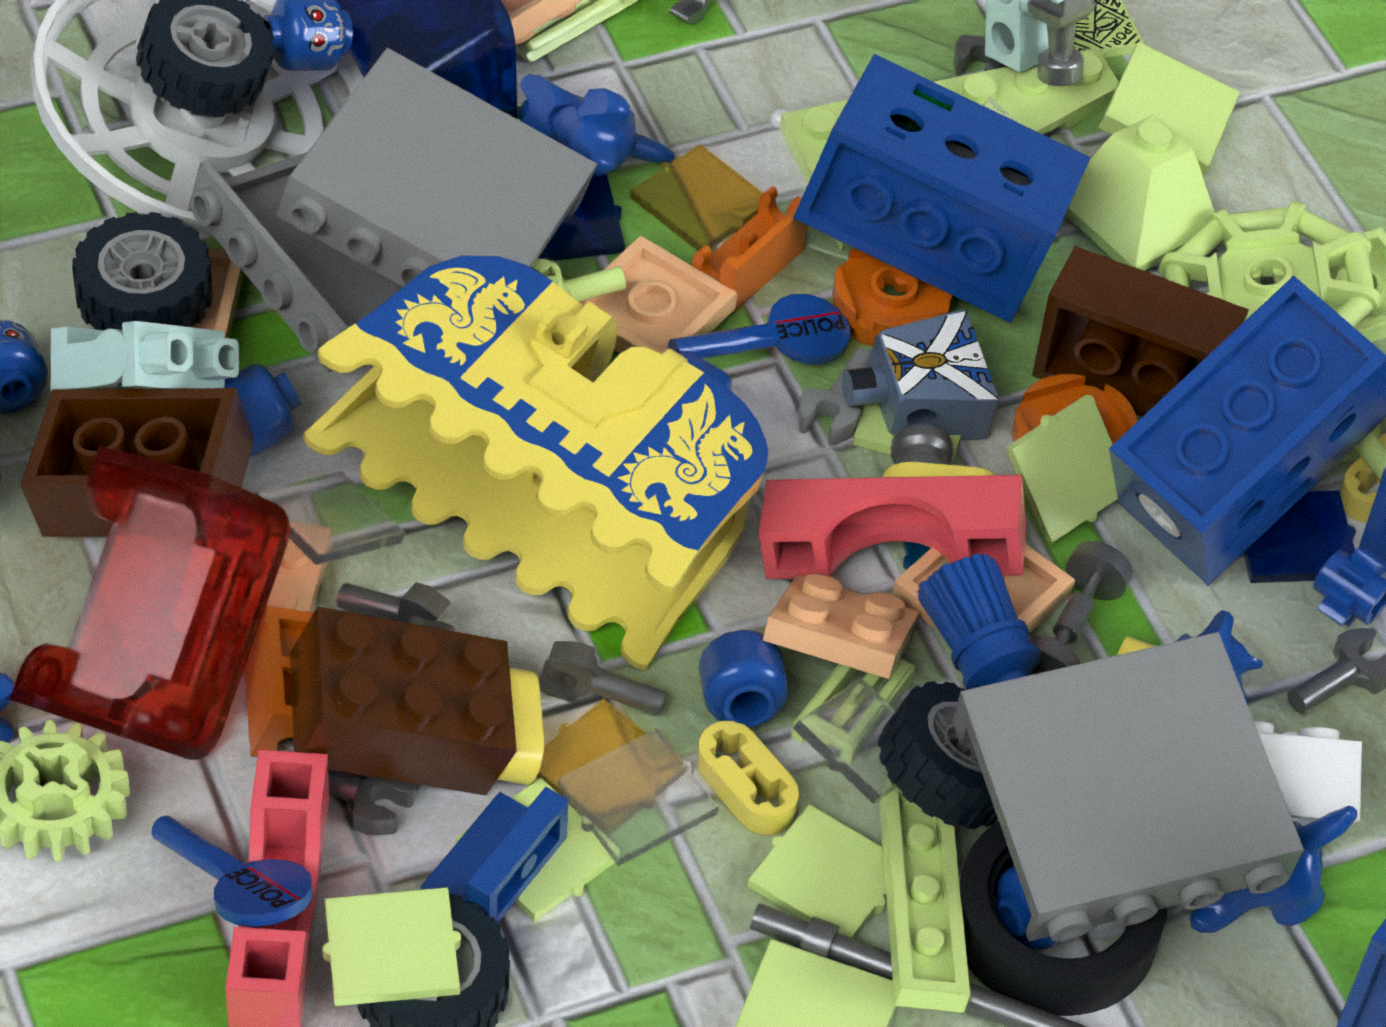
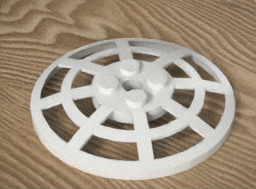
M56 0L49 7L38 30L30 65L32 94L41 120L58 149L82 175L107 195L140 214L155 212L161 213V216L168 218L173 216L182 220L184 225L192 226L199 233L212 235V233L206 226L201 225L196 220L192 211H189V203L200 163L208 160L218 173L229 172L234 177L255 170L256 168L251 163L259 157L264 149L293 155L308 152L324 131L321 110L310 86L338 72L351 96L370 71L353 43L349 53L346 56H342L340 62L332 70L289 71L282 69L273 58L270 71L277 77L264 83L261 93H259L257 100L251 106L247 105L242 112L237 114L228 113L224 117L191 114V111L182 108L179 110L171 106L170 102L163 97L159 98L152 92L153 88L149 83L144 82L140 74L136 84L104 70L114 56L133 44H136L138 47L147 19L138 0H113L125 26L118 28L105 37L91 52L88 61L57 43L56 40L60 32L75 15L98 0ZM243 0L244 2L261 7L270 13L277 0ZM49 62L81 81V109L91 133L69 134L55 111L47 87ZM98 90L130 104L134 126L109 131L99 109ZM292 95L302 117L304 135L272 129L274 124L273 103ZM149 146L160 156L175 164L171 180L163 179L144 168L125 151ZM107 154L115 164L134 179L155 191L167 195L165 203L149 197L117 179L89 155Z

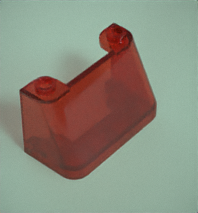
M99 446L87 480L86 499L92 513L112 523L69 647L66 648L50 643H44L35 647L26 656L20 667L9 700L188 760H199L207 756L215 748L222 734L288 545L290 535L289 518L285 510L278 504L213 475Z

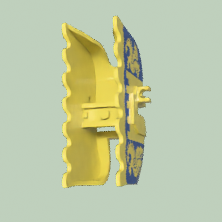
M461 255L429 266L367 316L318 349L317 355L320 363L339 373L352 372L363 365H373V367L304 432L303 439L305 444L323 455H335L348 447L361 449L365 457L359 469L360 479L366 486L375 490L388 489L398 482L406 481L411 483L416 488L411 502L412 515L419 522L435 525L449 517L458 516L463 518L468 525L462 540L463 547L471 557L478 560H490L501 552L510 551L515 553L520 560L515 572V581L522 592L533 596L543 595L554 587L568 589L572 594V600L567 614L569 621L575 628L583 631H595L609 622L620 624L625 631L620 646L621 655L636 669L647 670L676 624L725 565L741 540L750 498L759 488L768 458L765 436L758 420L747 405L723 383L689 364L687 358L673 349H667L661 354L645 346L630 347L620 353L609 365L617 337V323L613 317L589 301L583 306L551 279L525 264L500 256Z

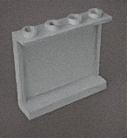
M386 48L290 174L276 217L402 287L427 267L461 255L500 256L532 268L566 215L571 217L581 203L597 163L395 51Z
M306 153L225 180L208 160L201 162L189 207L196 220L201 225L207 227L226 250L231 262L242 269L261 292L266 304L278 312L297 335L302 347L311 352L319 363L320 360L317 354L321 346L367 316L402 288L401 285L276 217L288 178ZM320 363L328 373L334 371Z
M1219 632L960 692L953 724L960 744L972 743L1031 912V918L1026 929L1029 941L1049 936L1055 942L1069 941L1084 935L1094 925L1115 920L1122 926L1134 925L1150 919L1160 909L1183 904L1184 908L1188 910L1200 909L1217 902L1226 893L1246 888L1253 894L1272 891L1284 885L1291 877L1304 849Z

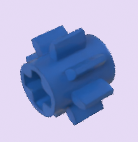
M1357 547L1352 556L1341 549L1337 550L1323 565L1314 581L1313 589L1325 596L1317 610L1341 626L1345 624L1350 627L1355 618L1366 625L1373 622L1386 606V579L1383 578V575L1386 573V561L1366 548L1363 550Z

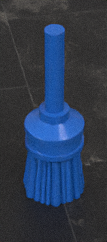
M975 554L972 557H964L961 560L954 561L952 564L942 565L939 571H934L933 575L927 578L928 580L922 581L919 584V590L917 591L919 594L918 600L952 649L951 661L955 669L962 673L965 689L1029 676L1037 668L1042 655L1037 645L1031 642L1029 638L1030 632L1026 623L1017 619L998 562L995 559H992L987 554Z

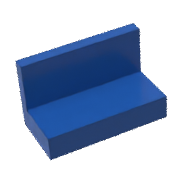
M545 786L532 804L526 807L499 791L421 885V890L448 887L449 894L461 896V900L470 904L475 902L484 908V913L489 918L494 917L499 922L567 838L569 799Z

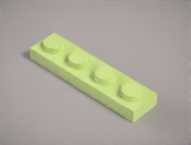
M884 780L879 797L894 1006L964 1013L970 997L954 826L945 824L943 820L935 816L932 818L925 814L919 806L913 802L910 803L901 795L903 792L896 784L893 785L891 781Z

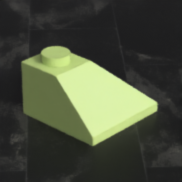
M1151 115L1113 133L1091 157L1065 216L1113 260L1146 271L1160 264L1166 253L1178 251L1210 222V215L1214 212L1194 149L1157 116Z

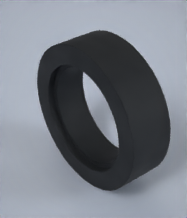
M999 821L990 826L975 841L968 852L960 878L967 965L975 976L994 992L1058 1016L1083 1015L1097 1012L1120 1002L1130 995L1144 980L1151 968L1165 925L1167 908L1158 910L1153 917L1146 921L1125 926L1123 934L1116 942L1094 955L1082 958H1058L1039 953L1018 941L1006 929L997 913L994 892L997 888L998 879L1008 868L1014 866Z

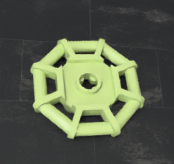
M1292 201L1289 207L1238 213H1228L1225 209L1213 212L1210 215V222L1178 251L1166 253L1159 265V273L1163 278L1190 288L1189 283L1192 280L1207 282L1208 292L1205 294L1249 309L1246 320L1293 275L1326 304L1341 306L1336 312L1353 327L1363 318L1373 317L1381 303L1380 294L1374 289L1368 256L1372 246L1367 237L1361 232L1350 233L1307 211L1306 204L1302 202ZM1301 234L1314 240L1312 241L1313 249L1300 243ZM1219 244L1227 248V251L1218 259L1216 252L1212 256L1206 257ZM1342 264L1346 267L1348 281L1331 279L1329 268ZM1273 276L1276 284L1263 285L1261 284V278Z

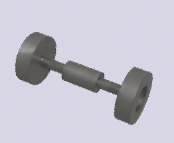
M1085 541L1075 547L1066 564V573L1075 579L1074 586L1081 592L1070 596L1053 627L1055 639L1046 636L1029 637L1031 642L1037 645L1042 655L1039 665L1030 675L1081 664L1077 655L1066 645L1067 643L1075 642L1094 609L1092 597L1100 600L1117 599L1124 594L1132 579V566L1119 550L1098 541Z

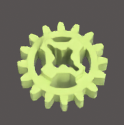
M46 720L44 732L41 735L34 736L25 726L18 728L20 743L16 746L0 740V841L3 848L7 850L15 846L19 841H22L25 857L30 860L37 856L41 848H51V855L54 861L57 862L62 861L65 847L74 845L80 853L86 855L90 853L88 839L90 836L95 834L99 838L106 840L113 836L111 819H125L127 815L125 797L130 796L128 771H124L122 753L120 749L108 751L106 735L99 732L86 740L83 737L82 723L74 722L67 733H57L54 721ZM96 777L100 784L96 796L90 794L92 791L91 780ZM15 784L18 786L15 789L17 800L12 804L8 797L11 787Z

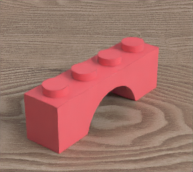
M1022 475L766 480L758 533L766 579H794L797 574L801 576L822 574L831 577L838 566L857 551L875 544L894 541L914 542L934 548L945 556L951 564L964 557H972L975 554H987L998 562L1002 576L1023 575L1027 521Z
M258 750L250 807L248 863L266 859L289 860L302 865L311 874L313 898L302 912L278 924L260 927H234L225 987L228 1027H302L329 807L328 754Z

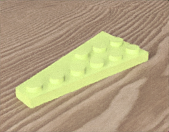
M1093 48L1079 51L1084 58V76L1080 82L1069 86H1052L1041 82L1037 77L1038 65L1022 72L1007 66L935 81V83L1044 135L1057 127L1067 130L1106 109L1118 85V80L1100 49ZM848 100L786 112L781 115L780 131L807 185L832 128ZM835 239L841 252L851 247Z

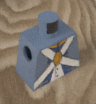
M967 310L955 311L882 330L876 335L868 367L846 369L842 376V389L846 404L849 407L879 404L887 430L893 436L898 431L910 426L927 425L939 428L948 435H961V439H987L999 403V398Z

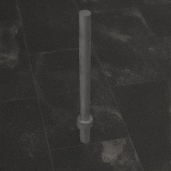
M758 904L750 924V929L799 947L802 950L893 980L891 952L839 933V925L813 916L809 922L767 905ZM969 982L970 997L965 1011L1007 1027H1087Z

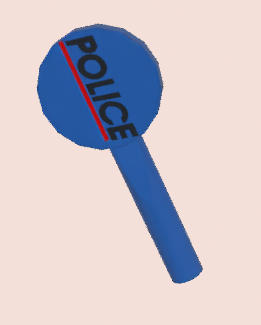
M791 294L780 298L771 307L766 324L670 339L668 349H673L677 353L689 351L704 359L776 346L780 352L793 360L805 364L824 365L837 360L846 351L851 330L848 320L838 307L827 300L810 294Z
M161 816L152 826L151 834L156 841L219 880L214 887L215 908L217 913L228 922L238 926L251 927L278 924L302 912L313 898L311 874L302 865L289 860L278 859L252 861L244 864L170 816Z

